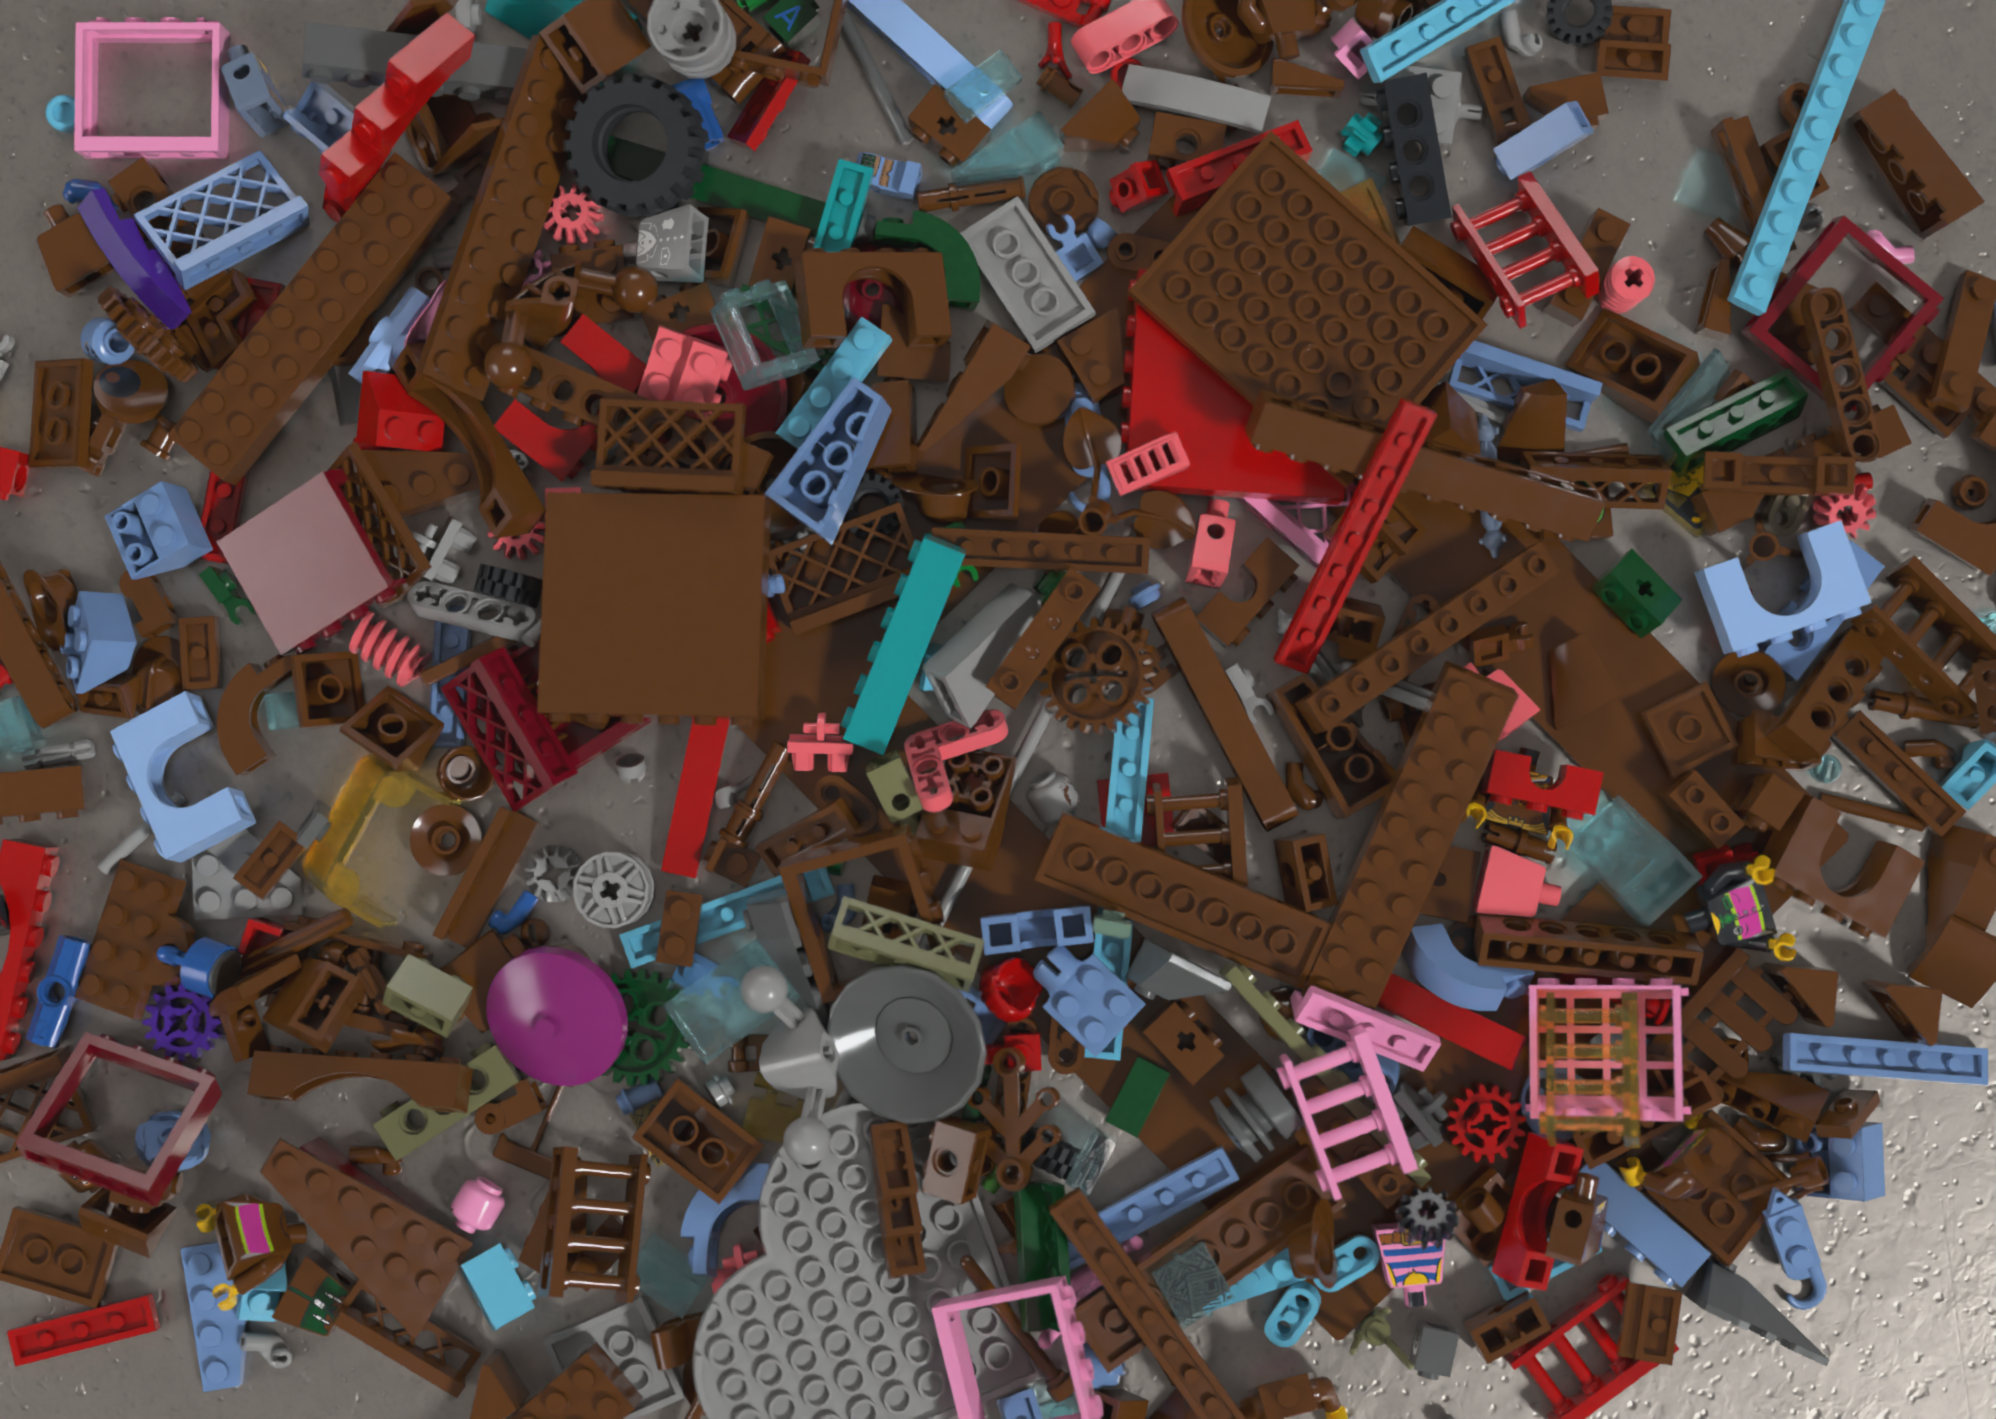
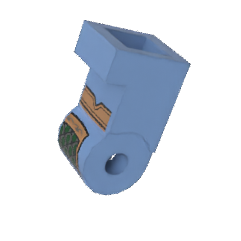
M861 152L858 154L856 163L874 168L875 171L869 190L915 203L916 191H918L923 173L920 163L907 161V163L871 153Z

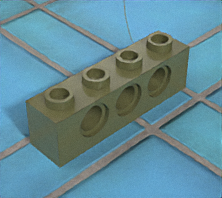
M489 1041L470 1053L473 1060L464 1065L468 1068L482 1071L486 1077V1083L482 1088L476 1087L471 1083L467 1113L431 1111L419 1106L413 1099L402 1106L397 1100L379 1112L382 1119L374 1123L373 1126L395 1161L406 1156L525 1078L520 1069L508 1060L497 1044L492 1047ZM412 1109H418L423 1113L425 1121L422 1127H417L411 1123L409 1114Z

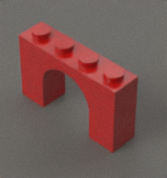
M582 314L559 343L586 363L598 378L637 394L646 364L587 316ZM516 399L511 402L494 424L500 434L561 482L566 476L572 480L585 464L580 459L588 449H591L593 452L597 450L598 435L594 433L597 428L596 426L586 423L582 427L573 429L552 427ZM600 406L595 415H599Z

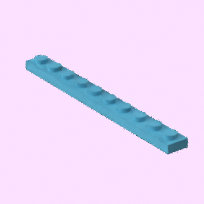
M1886 0L1843 1L1727 301L1757 316L1766 312Z
M1147 698L1150 701L1149 705L1139 703L1136 706L1142 714L1140 717L1132 713L1128 715L1129 727L1121 721L1116 722L1117 732L1114 733L1105 828L1138 842H1141L1154 707L1153 698ZM1098 906L1097 913L1102 914L1104 908ZM1131 919L1130 938L1125 939L1095 933L1093 953L1126 985L1128 983L1126 975L1129 971L1133 920ZM1123 1029L1097 1057L1086 1048L1084 1057L1120 1061Z

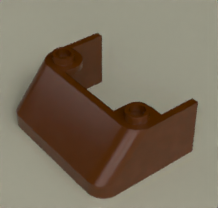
M410 0L386 31L420 35L444 14L449 13L459 0ZM443 94L438 97L431 96L405 129V133L423 169L429 175H437L448 172L472 160L479 153L484 154L492 150L504 117L496 118L490 112L480 113L476 116L470 101L463 100L458 95Z

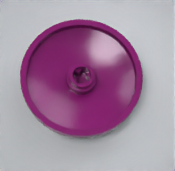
M558 947L529 949L511 959L497 973L489 988L486 1007L487 1019L493 1038L508 1060L534 1079L558 1086L585 1084L606 1072L622 1052L627 1038L628 1019L621 994L611 978L597 964L581 954Z

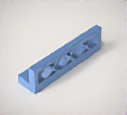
M1475 340L1453 364L1448 383L1456 392L1511 410L1514 408L1515 399L1513 398L1517 396L1521 388L1519 384L1529 386L1555 379L1567 393V400L1581 404L1577 420L1566 417V428L1580 433L1585 428L1591 403L1600 396L1603 384L1602 382ZM1461 366L1474 369L1481 381L1474 385L1458 381ZM1499 377L1508 380L1514 393L1508 396L1497 394L1491 381Z

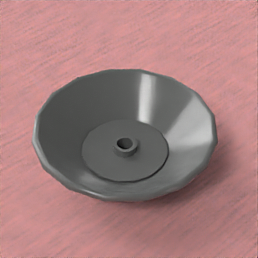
M905 964L873 967L849 981L830 1007L826 1033L834 1040L838 1049L837 1076L850 1096L874 1114L905 1124L938 1121L964 1107L981 1083L987 1054L981 1022L964 995L936 973ZM909 1031L915 1032L918 1040L911 1038Z

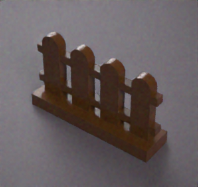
M1737 948L1681 1009L1682 1036L1688 1040L1682 1047V1062L1696 1066L1687 1058L1696 1047L1715 1063L1717 1067L1708 1077L1721 1101L1723 1100L1724 1092L1716 1083L1724 1073L1733 1079L1743 1078L1748 1072V1063L1740 1055L1749 1046L1757 1052L1768 1051L1773 1044V1037L1765 1028L1773 1019L1781 1025H1791L1795 1022L1798 1015L1796 1007L1790 1003L1794 996L1788 991L1781 995L1761 978L1764 970L1758 965L1754 970H1751L1746 965L1749 962L1750 956L1741 948ZM1731 982L1737 988L1727 997L1722 990ZM1744 994L1766 1012L1758 1022L1736 1004ZM1707 1009L1712 1015L1703 1024L1697 1017ZM1673 1019L1667 1024V1026H1673ZM1719 1021L1724 1023L1742 1039L1733 1049L1711 1031ZM1658 1034L1646 1047V1054L1651 1051L1674 1059V1034Z

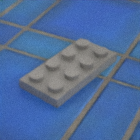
M1018 196L960 233L971 247L979 270L1035 354L1096 316L1095 310Z

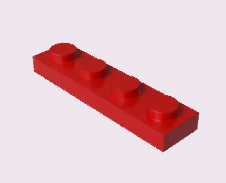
M149 1293L102 1305L98 1308H90L12 1328L7 1331L14 1364L17 1367L154 1332L161 1327L153 1294Z

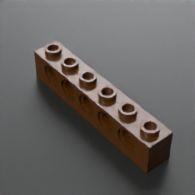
M1481 913L1477 915L1472 945L1477 963L1481 966L1650 981V979H1673V983L1690 985L1698 984L1704 954L1695 933Z

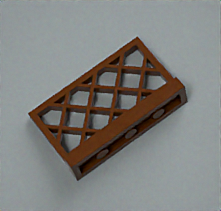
M600 398L596 469L591 470L590 485L605 490L743 495L744 481L741 480L746 406L744 404ZM610 408H624L631 416V419L618 431L609 423ZM632 409H641L637 414L632 411ZM652 409L660 410L667 420L655 432L651 433L641 419ZM667 410H677L672 416L667 412ZM687 411H695L703 422L687 435L676 421ZM703 412H712L708 417L703 414ZM723 412L735 413L734 428L723 437L712 422ZM637 424L648 438L633 451L622 437ZM673 425L684 439L668 452L657 439ZM709 427L720 441L704 454L693 440ZM610 432L613 436L608 440ZM732 438H733V447H732V446L730 445V443H729V441H730ZM618 441L629 456L619 465H607V451ZM654 443L665 457L654 467H647L638 456ZM688 444L700 457L689 469L682 468L674 459ZM723 446L732 454L731 470H718L709 460ZM635 461L639 466L628 465ZM670 462L674 468H665L664 466ZM704 464H706L710 469H700V468H701Z
M355 442L343 450L328 470L343 469L349 481L340 486L341 491L392 580L403 577L406 580L405 584L395 589L398 594L396 597L380 604L382 609L407 598L408 592L432 566L359 445ZM353 463L357 468V473L354 472ZM356 484L359 485L360 496L357 494ZM372 494L376 499V504L373 503ZM375 516L378 517L379 527L376 525ZM391 526L395 531V535L391 533ZM393 546L397 548L398 558L394 555ZM409 556L411 557L416 567L410 565Z
M900 501L842 522L838 533H841L838 540L833 542L835 546L827 564L807 555L812 543L822 539L815 533L769 549V569L772 576L781 574L783 578L790 581L787 590L779 595L794 636L899 597V595L894 594L902 573L909 575L912 566L901 570L888 564L896 545L911 551L914 544V538ZM896 511L901 525L895 538L875 530L882 516ZM874 520L871 528L863 525V523ZM856 526L869 532L861 551L841 543L847 529ZM902 532H904L908 545L899 541ZM873 534L892 543L884 562L865 554ZM807 545L803 553L795 550L798 547ZM839 547L858 555L850 574L831 566ZM789 552L801 558L793 577L778 570L774 556ZM862 558L882 566L875 580L865 582L854 577ZM805 560L824 568L816 587L797 579ZM886 568L894 572L883 576ZM828 570L847 578L842 592L832 595L820 589ZM852 581L860 584L859 586L848 589ZM794 583L814 591L808 605L793 609L789 599ZM817 594L827 597L814 602Z
M68 1046L0 1069V1095L8 1093L5 1099L0 1097V1106H2L0 1109V1123L7 1109L26 1117L19 1132L0 1124V1133L15 1139L10 1151H0V1163L23 1156L16 1145V1141L34 1114L40 1098H44L48 1092L45 1090L49 1079L58 1076L70 1057L71 1053ZM42 1081L40 1087L33 1085ZM79 1086L72 1096L73 1102L69 1101L66 1108L77 1112L83 1125L72 1129L58 1123L60 1115L46 1139L60 1143L96 1129ZM23 1088L36 1094L30 1109L10 1102L15 1090ZM54 1130L61 1132L59 1134L53 1135Z

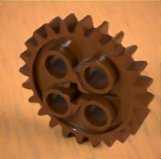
M109 286L97 297V302L107 313V316L116 323V329L139 354L146 356L164 373L168 372L172 377L175 376L180 382L182 381L185 384L199 372L198 366L194 364V360L178 344L180 340L166 327L158 316L151 314L133 297L129 298L113 286Z
M1095 617L1091 618L1090 627H1087L1081 620H1078L1077 631L1073 632L1071 630L1051 657L1050 662L1044 667L1047 674L1038 677L1040 683L1048 685L1047 688L1040 692V695L1044 698H1052L1045 707L1049 711L1058 710L1054 718L1060 723L1068 718L1066 727L1074 730L1080 723V732L1084 735H1087L1093 726L1094 732L1098 736H1102L1104 726L1106 725L1110 731L1116 733V722L1121 721L1129 727L1128 715L1130 713L1138 717L1142 715L1136 706L1139 703L1150 704V701L1143 694L1144 691L1155 690V687L1147 682V678L1154 677L1157 673L1155 670L1146 667L1154 661V657L1150 654H1142L1149 646L1144 641L1136 643L1139 637L1136 631L1132 630L1126 634L1127 626L1123 622H1120L1114 629V622L1110 618H1106L1102 627L1099 620ZM1116 649L1121 650L1122 655L1119 662L1114 665H1108L1107 656L1109 653ZM1085 652L1086 659L1083 665L1073 668V657L1077 653ZM1097 670H1100L1105 675L1120 674L1125 671L1128 672L1127 677L1121 678L1116 676H1099L1097 677V683H1094L1091 679L1087 678L1096 676ZM1069 675H1076L1082 677L1066 681V677ZM1122 685L1123 691L1120 698L1115 701H1109V690L1113 686ZM1082 687L1086 688V698L1081 703H1073L1075 691Z

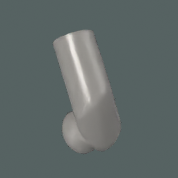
M242 1333L240 1338L241 1351H259L274 1368H285L291 1363L292 1353L278 1335Z

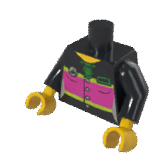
M1765 855L1758 856L1754 864L1750 861L1719 864L1705 882L1696 888L1701 907L1682 914L1683 921L1690 934L1708 929L1716 942L1721 945L1767 953L1774 950L1775 956L1785 962L1793 960L1797 952L1795 949H1787L1783 946L1794 945L1796 939L1792 934L1783 933L1778 939H1774L1773 936L1777 934L1764 885L1773 881L1776 870H1765L1769 868L1770 859Z

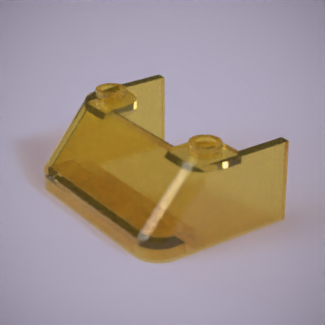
M373 754L363 757L357 763L330 812L328 821L332 825L320 841L315 839L304 859L303 873L330 901L342 908L349 909L350 912L373 925L384 928L393 926L397 919L358 898L361 891L360 877L355 871L345 866L378 805L382 803L391 808L403 807L411 801L417 790L447 806H460L463 800L452 798L441 787L412 771H396Z

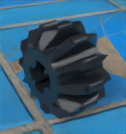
M1431 1185L1427 1187L1426 1193H1422L1415 1186L1412 1189L1411 1196L1404 1194L1400 1199L1401 1206L1396 1209L1395 1213L1396 1220L1400 1221L1397 1227L1399 1234H1408L1407 1242L1409 1245L1416 1240L1421 1241L1420 1245L1423 1251L1428 1247V1242H1432L1439 1249L1443 1244V1239L1451 1241L1455 1232L1453 1228L1458 1227L1459 1217L1455 1214L1457 1208L1455 1201H1446L1447 1193L1445 1190L1438 1195L1434 1194Z

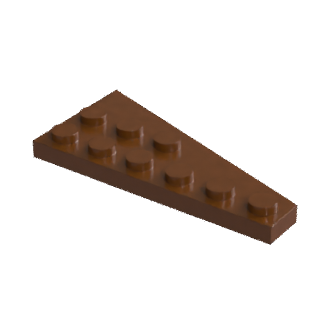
M279 1137L260 1168V1173L416 1340L473 1245L472 1240Z

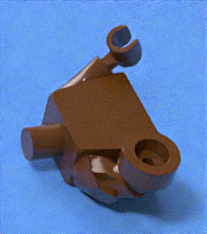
M1238 0L1237 14L1252 33L1255 42L1258 44L1276 42L1279 59L1288 61L1300 56L1297 40L1302 37L1314 36L1331 26L1329 24L1332 20L1330 14L1333 10L1338 12L1345 11L1355 5L1358 0Z

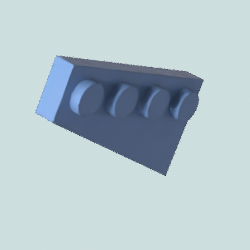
M218 1241L184 1246L180 1250L203 1392L240 1386L244 1381L246 1351H241L240 1338L242 1333L246 1332L247 1320H238L236 1317L240 1293L237 1294V1303L231 1310H220L217 1305L227 1299L229 1293L223 1294L219 1298H214L212 1295L214 1287L221 1283L229 1286L234 1283L233 1280L227 1281Z

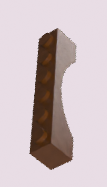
M425 342L407 343L392 368L408 395L424 404L439 416L453 430L467 449L479 479L480 502L478 510L494 537L497 539L530 533L545 514L546 509L481 403L415 373Z
M1879 404L1872 406L1882 445L1880 454L1874 460L1912 444L1894 404L1884 409H1881ZM1832 425L1826 427L1829 434L1817 439L1816 434L1813 433L1795 441L1794 443L1797 447L1795 450L1785 453L1782 447L1765 455L1768 457L1816 458L1817 456L1842 457L1838 451ZM1859 436L1853 443V449L1857 455H1861L1865 451L1866 442L1862 436ZM1702 484L1699 486L1702 493L1691 497V501L1709 537L1752 518L1764 495L1703 489Z
M269 1046L268 1051H254L247 1094L260 1099L296 1102L309 1092L328 1083L347 1078L369 1077L393 1083L406 1092L419 1106L431 1111L467 1113L473 1069L461 1065L462 1059L439 1057V1063L427 1062V1057L406 1054L404 1060H392V1054L371 1052L370 1058L358 1057V1052L337 1050L336 1056L324 1055L325 1052L316 1048H303L302 1054L290 1053L291 1048L283 1046Z

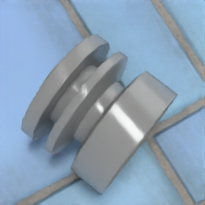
M718 0L654 1L648 14L647 30L652 44L677 73L688 78L705 79L718 74L730 63L736 50V31L731 19ZM699 33L701 39L694 42L692 35Z
M609 851L591 857L579 868L573 882V898L578 911L587 921L602 928H618L638 921L650 911L656 898L657 881L652 868L642 857L630 851ZM608 881L611 884L618 883L620 885V889L616 892L618 898L614 895H606L605 891L609 888Z

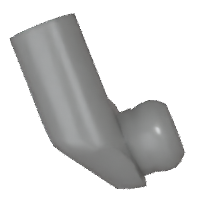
M1507 10L1499 14L1503 40L1508 48L1524 57L1534 56L1536 52L1541 50L1543 41L1539 34H1528L1520 30L1517 10Z

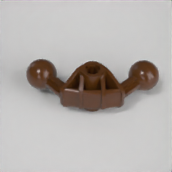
M577 260L573 264L558 269L553 268L550 270V273L540 277L533 283H527L523 286V290L506 302L505 323L501 343L494 345L488 351L484 360V369L488 379L494 385L503 389L517 388L528 380L532 371V361L529 353L523 347L526 330L536 335L559 338L567 334L571 326L577 289L613 296L616 304L623 310L631 313H640L648 310L657 299L658 285L655 277L645 268L638 266L624 268L615 275L581 268L582 261Z

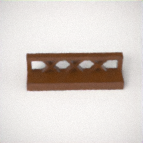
M1748 115L1736 120L1729 117L1719 122L1711 130V134L1748 234L1752 237L1773 182ZM1794 240L1788 253L1797 249Z
M1522 451L1519 463L1522 468L1572 483L1586 481L1590 488L1596 489L1606 502L1604 508L1664 509L1672 469L1662 455ZM1611 482H1621L1626 487L1615 497H1605L1601 492ZM1647 483H1658L1655 498H1640L1636 491Z
M500 806L434 930L433 936L440 940L449 939L465 948L479 939L540 822L519 811L513 812L510 806Z
M357 1279L335 1310L333 1324L458 1398L466 1387V1375L482 1354L481 1349L429 1318L421 1331L429 1330L436 1334L438 1346L422 1349L415 1344L414 1338L405 1328L391 1330L385 1326L383 1314L390 1312L385 1307H381L380 1301ZM362 1289L375 1298L377 1309L361 1312L350 1304ZM378 1316L379 1322L371 1317ZM409 1334L410 1341L404 1338L403 1335ZM441 1338L448 1341L449 1343L442 1344ZM459 1348L469 1354L461 1368L457 1370L446 1363L444 1351ZM439 1353L440 1359L432 1354Z

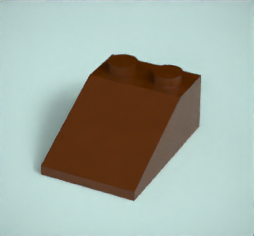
M1606 308L1602 310L1565 364L1566 369L1572 373L1602 382L1601 393L1630 413L1662 429L1702 372L1697 351Z
M679 1077L632 1137L717 1204L722 1202L764 1147V1144Z

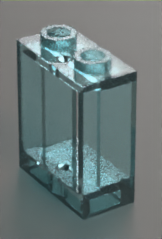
M770 279L763 280L752 285L750 290L741 292L740 288L732 289L720 295L721 301L710 310L744 391L805 372L819 361L815 348L802 349L798 308L786 280L773 284ZM768 300L791 354L761 363L738 308Z

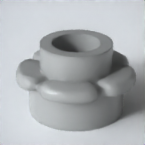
M712 1074L711 1080L703 1084L708 1095L719 1109L727 1103L732 1105L733 1100L731 1096L736 1092L731 1083L724 1075L718 1078L715 1074Z

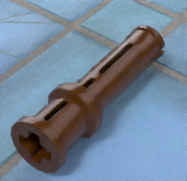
M773 740L770 750L756 772L743 799H738L733 804L735 810L726 827H722L718 832L719 835L731 843L743 848L748 847L749 841L747 839L757 821H762L764 817L762 808L774 785L777 783L790 755H792V753H787V746ZM772 764H775L762 789H759ZM754 797H757L754 804H752ZM745 819L740 830H737L742 820Z

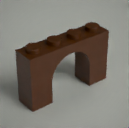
M811 248L802 252L793 265L802 349L838 348L847 336L843 290L845 285L859 279L881 282L898 297L903 309L907 347H942L952 336L942 252H930L927 248H917L909 252H895L892 248H881L874 252H861L858 248H846L839 252H825L823 248Z
M1990 406L1970 435V438L1995 453L1996 406ZM1928 498L1908 529L1981 574L1991 576L1993 572H1996V518L1986 522H1974L1939 500Z
M1804 794L1781 830L1773 831L1761 854L1770 859L1769 868L1765 870H1776L1774 879L1769 885L1781 891H1785L1786 887L1794 891L1792 898L1810 907H1813L1814 903L1822 907L1820 914L1838 923H1841L1842 919L1849 922L1848 930L1868 939L1870 934L1886 938L1925 861L1898 845L1877 840L1858 877L1849 886L1838 891H1832L1822 877L1820 860L1823 848L1841 812L1814 796Z

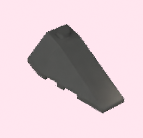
M1706 1259L1700 1266L1685 1295L1688 1299L1703 1310L1747 1331L1749 1329L1771 1342L1777 1340L1782 1346L1824 1366L1828 1365L1829 1359L1750 1282L1736 1273L1738 1266L1733 1263L1730 1266H1724L1717 1259L1715 1262Z

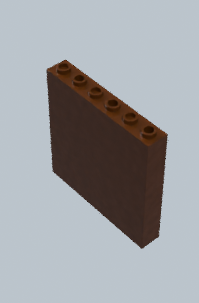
M546 492L537 713L549 716V722L559 723L571 722V716H585L586 723H607V717H621V723L643 724L644 718H658V724L680 725V718L694 719V725L715 726L717 719H731L732 726H753V720H764L771 501L765 495Z

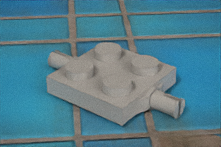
M1409 65L1389 77L1388 80L1427 72L1439 145H1452L1454 127L1459 118L1480 121L1482 105L1461 103L1460 86L1462 72ZM1361 89L1359 105L1377 106L1376 93ZM1402 104L1397 110L1398 121L1403 125L1412 123L1415 118L1413 107L1409 104ZM1385 111L1380 112L1383 121L1380 132H1382V127L1387 126Z

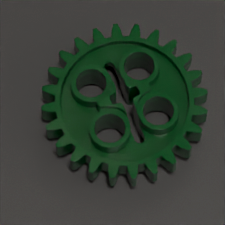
M629 968L625 969L624 979L618 973L611 974V979L620 992L622 999L627 994H630L634 999V1007L627 1013L628 1021H636L643 1027L662 1032L666 1035V1039L661 1040L648 1033L636 1032V1029L628 1026L627 1038L622 1052L607 1071L602 1074V1076H608L614 1071L613 1082L620 1083L625 1075L627 1086H635L638 1077L642 1085H649L650 1075L656 1081H663V1069L668 1073H675L676 1069L672 1062L674 1060L678 1062L686 1061L685 1057L680 1053L681 1049L693 1048L685 1040L686 1036L696 1034L695 1030L687 1028V1023L695 1020L696 1016L685 1014V1010L692 1005V1002L679 1000L685 990L683 988L671 990L674 984L672 978H666L661 983V972L654 971L650 978L648 969L645 968L639 969L637 978L633 969ZM662 1006L667 1012V1019L661 1026H658L654 1022L653 1016L655 1010ZM649 1040L653 1044L654 1053L650 1059L645 1060L641 1055V1046Z

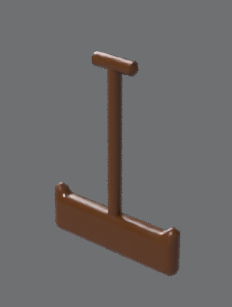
M557 1085L531 1149L508 1140L505 1133L499 1135L492 1155L495 1158L550 1180L552 1158L537 1152L564 1086Z

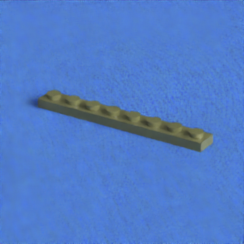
M1228 962L1218 971L1225 980L1232 983V987L1302 1063L1326 1054L1316 1043L1312 1047L1302 1038L1306 1034L1305 1030L1292 1017L1286 1021L1281 1016L1278 1010L1282 1006L1267 990L1261 994L1253 985L1257 981L1256 977L1243 964L1237 968ZM1330 1068L1314 1074L1329 1091L1353 1083L1341 1070L1335 1074ZM1365 1096L1360 1100L1354 1098L1341 1103L1356 1121L1372 1115L1371 1111L1376 1109ZM1378 1129L1367 1132L1382 1149H1384L1385 1144L1389 1143L1385 1130L1379 1132ZM1412 1148L1411 1150L1418 1169L1406 1173V1175L1422 1188L1432 1177L1424 1170L1428 1163Z

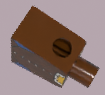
M1584 1172L1577 1173L1575 1187H1572L1560 1196L1545 1256L1581 1267L1600 1251L1608 1198L1597 1194L1599 1177Z

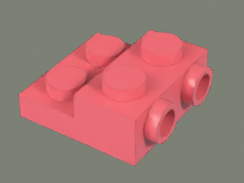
M660 325L637 395L653 401L720 403L722 395L715 392L719 380L727 382L733 364L732 360L727 359L729 349ZM687 411L684 414L702 420L695 411ZM703 412V414H704L706 417L708 416V414H711V413H712V412Z

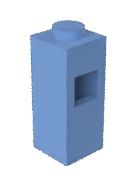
M1577 101L1566 102L1494 148L1493 150L1497 155L1495 159L1496 165L1504 176H1508L1510 180H1515L1518 176L1534 171L1594 133V130Z

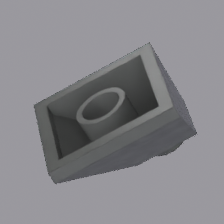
M1146 938L1126 975L1127 979L1137 984L1134 991L1151 1000H1154L1156 994L1167 1000L1229 991L1232 983L1204 967Z

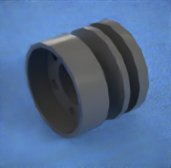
M1259 1063L1240 1077L1246 1091L1244 1096L1240 1097L1234 1090L1227 1087L1224 1091L1232 1100V1105L1226 1108L1217 1095L1210 1100L1218 1123L1236 1147L1250 1156L1255 1163L1263 1158L1253 1145L1257 1140L1261 1139L1270 1152L1274 1149L1273 1142L1268 1135L1269 1131L1275 1129L1283 1138L1288 1139L1305 1126L1302 1119Z

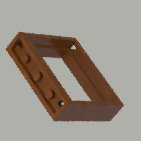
M834 0L819 67L735 50L726 68L741 74L748 73V70L762 72L763 77L774 81H783L784 77L798 80V84L808 88H818L819 85L829 86L848 0ZM699 33L692 35L694 42L701 39Z
M909 824L785 857L781 862L779 871L823 1004L835 1001L845 985L856 977L842 981L838 980L804 876L805 872L898 847L921 920L941 926L940 923H944L941 904L939 901L933 902L930 889L934 888L931 872L928 867L923 868L919 855L923 854L921 841H918L917 834L912 835ZM926 934L930 949L938 947L939 945L934 936ZM950 948L951 954L955 956L953 948Z

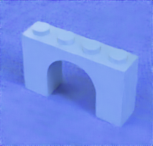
M1841 520L1796 536L1810 573L1811 586L1805 603L1800 609L1789 616L1770 613L1755 601L1738 557L1694 572L1724 654L1736 652L1739 658L1759 651L1758 643L1769 639L1772 645L1782 643L1793 638L1792 631L1804 627L1806 633L1824 628L1828 626L1826 619L1839 615L1840 621L1862 614L1861 606L1872 603Z
M186 691L110 731L115 742L112 744L113 751L117 758L124 763L128 775H126L127 783L130 789L138 795L141 802V816L151 826L156 837L154 845L157 852L165 860L180 863L257 823L241 790L226 787L206 799L184 808L175 805L168 797L164 787L163 775L169 757L183 744L215 728L201 696Z

